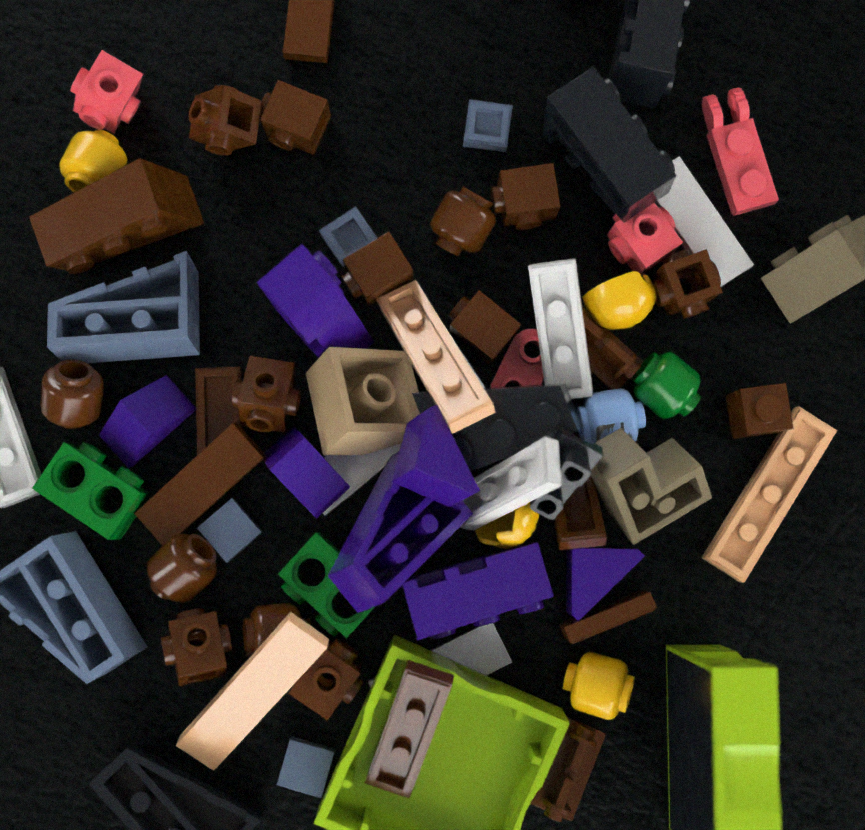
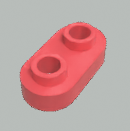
M537 329L523 330L513 338L490 388L505 387L509 383H515L518 386L541 385L544 379L541 355L536 358H530L524 352V346L533 343L539 347Z

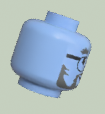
M623 388L594 392L592 397L584 398L582 406L576 407L582 427L578 430L580 438L589 443H596L620 428L636 442L639 429L646 427V416L642 402H634L631 394Z

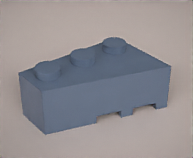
M185 251L174 255L173 261L147 270L146 267L132 271L133 276L106 286L103 282L48 303L47 348L61 361L76 359L86 363L200 355L199 275L188 252Z
M76 531L50 536L0 570V604L11 612L9 617L19 626L25 624L44 641L42 646L86 684L111 672L147 648L146 643Z

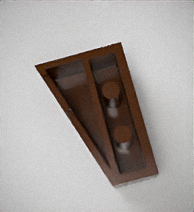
M141 158L29 216L46 266L67 270L70 274L88 271L96 263L205 224L188 177Z

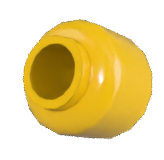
M95 130L94 132L81 131L72 137L60 161V171L65 178L67 187L73 192H77L126 166L127 156L119 146L117 138L111 133L104 130Z
M587 652L580 658L578 664L569 663L564 678L563 690L571 692L570 703L575 710L605 720H612L617 716L618 712L626 713L635 676L628 675V667L622 660L594 652Z

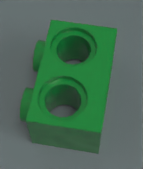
M83 441L80 446L64 442L32 489L106 539H122L137 517L134 513L152 495L140 487L144 480L123 466H120L118 471L104 463L103 461L107 455L88 442ZM80 463L85 470V477L79 486L74 487L69 480V473L74 465ZM118 488L123 495V503L120 509L113 513L106 505V497L112 489Z
M316 532L278 573L286 581L281 588L299 605L307 601L319 612L315 620L328 633L335 637L340 632L347 638L374 607L349 616L341 614L336 609L335 597L340 591L329 579L328 574L340 550L321 532ZM310 558L319 560L325 567V577L317 585L306 582L302 576V566Z

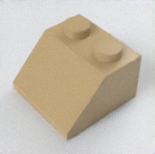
M328 347L306 372L323 455H366L401 444L407 423L420 415L412 393L419 391L412 364L405 351Z

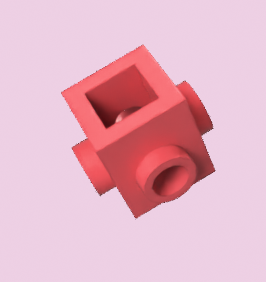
M101 50L90 71L82 67L72 84L70 91L76 94L73 111L78 113L82 121L98 130L105 128L115 133L121 121L127 124L131 122L141 101L135 98L138 93L143 74Z
M655 203L626 222H623L615 214L613 220L616 223H614L607 234L610 239L608 245L614 257L621 264L627 263L632 271H637L640 275H643L662 262L663 258L673 254L683 243L674 230L676 226L670 213L664 207L660 206L658 208Z

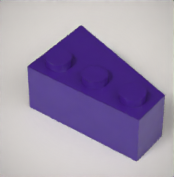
M301 244L260 279L257 284L279 315L318 359L328 347L367 349L374 341L344 296L345 292L340 287L341 281L336 276L337 270L319 250L312 255Z
M400 451L393 454L387 461L328 574L329 579L357 613L384 603L473 514L463 500L448 507L392 482Z
M534 541L516 548L505 549L414 575L402 584L418 640L427 637L430 640L443 638L456 633L455 628L473 623L474 627L488 625L501 620L499 614L517 609L518 614L533 612L545 607L543 600L554 597L539 544Z

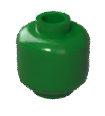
M655 352L652 353L641 363L640 369L631 379L635 383L633 392L637 400L641 401L642 404L662 419L674 417L678 413L682 416L688 415L701 399V395L697 393L701 382L700 375L672 352H665L661 355Z

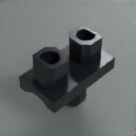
M563 426L552 438L559 441L561 486L530 502L532 511L548 519L556 518L563 509V504L578 486L584 484L591 475L593 467L603 456L601 446L581 440Z

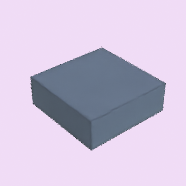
M469 99L463 147L506 152L513 105Z
M354 207L319 230L320 235L344 270L343 259L377 239L357 207Z
M231 498L197 528L226 563L235 558L263 533L235 498Z
M292 736L289 740L277 785L322 798L336 749Z

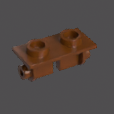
M582 306L590 371L610 390L619 389L640 369L643 360L608 329L597 325L589 312Z
M569 717L567 718L570 724L543 786L538 790L530 803L545 810L544 815L558 822H561L563 818L572 822L606 736L605 732Z

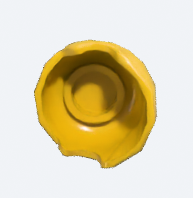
M631 271L599 284L589 290L582 299L590 316L597 325L608 330L629 329L644 320L653 309L656 301V291L648 275H643L642 278L639 272Z
M529 502L476 529L475 533L478 540L483 544L502 549L516 548L533 534L540 514L531 510Z

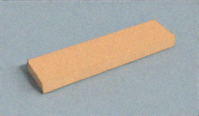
M416 280L376 299L381 312L435 405L438 406L452 434L495 413L491 399Z
M799 406L793 408L791 412L793 429L777 434L701 557L738 582L744 583L837 432L836 429Z
M290 612L182 732L176 746L214 771L327 649L329 638Z

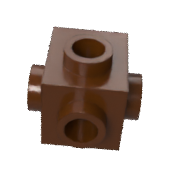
M217 85L212 90L195 95L189 109V121L191 122L189 139L205 144L207 151L218 155H230L233 150L256 144L262 101L226 85Z
M707 249L691 255L688 250L671 254L662 259L663 265L652 275L654 278L652 284L656 291L655 302L658 307L664 306L667 316L681 312L683 319L705 312L709 310L707 302L723 293L719 271L715 263L711 261ZM680 282H683L687 287L686 295H684Z
M254 356L249 357L243 381L236 380L232 393V407L238 408L240 426L249 427L254 431L263 433L270 431L286 432L289 416H297L301 399V390L296 389L295 363Z
M191 609L179 613L177 620L168 621L169 636L161 638L166 666L175 664L179 686L226 675L227 664L224 653L232 651L231 639L227 624H218L216 611L205 614L204 609ZM193 643H200V644H202V645H201V646H192L191 644H193Z
M336 638L334 642L329 640L327 649L294 683L288 694L328 720L339 703L344 701L349 704L363 684L364 680L358 677L362 667V662L357 659L359 653L341 639Z

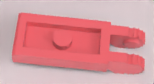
M740 87L730 89L729 93H727L728 106L734 122L732 124L723 126V113L716 95L712 94L703 97L701 104L709 131L707 139L733 216L771 206L779 201L753 118L749 119V105L745 98L746 95Z

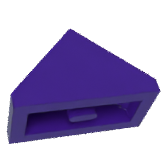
M166 375L121 399L99 436L127 468L131 469L195 412L196 406Z
M435 405L407 423L392 482L450 507L480 492L438 406Z
M294 425L264 452L267 457L263 461L269 470L316 518L350 488L348 483Z
M587 547L566 550V612L573 619L579 621L644 557V554L639 549Z

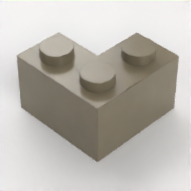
M846 215L809 236L808 239L812 246L801 253H798L796 248L793 247L771 261L775 269L761 279L790 324L865 280V215L854 221H851L849 216Z
M620 428L595 443L602 447L603 456L591 470L592 479L607 515L633 545L712 498L702 465L673 438L646 453Z

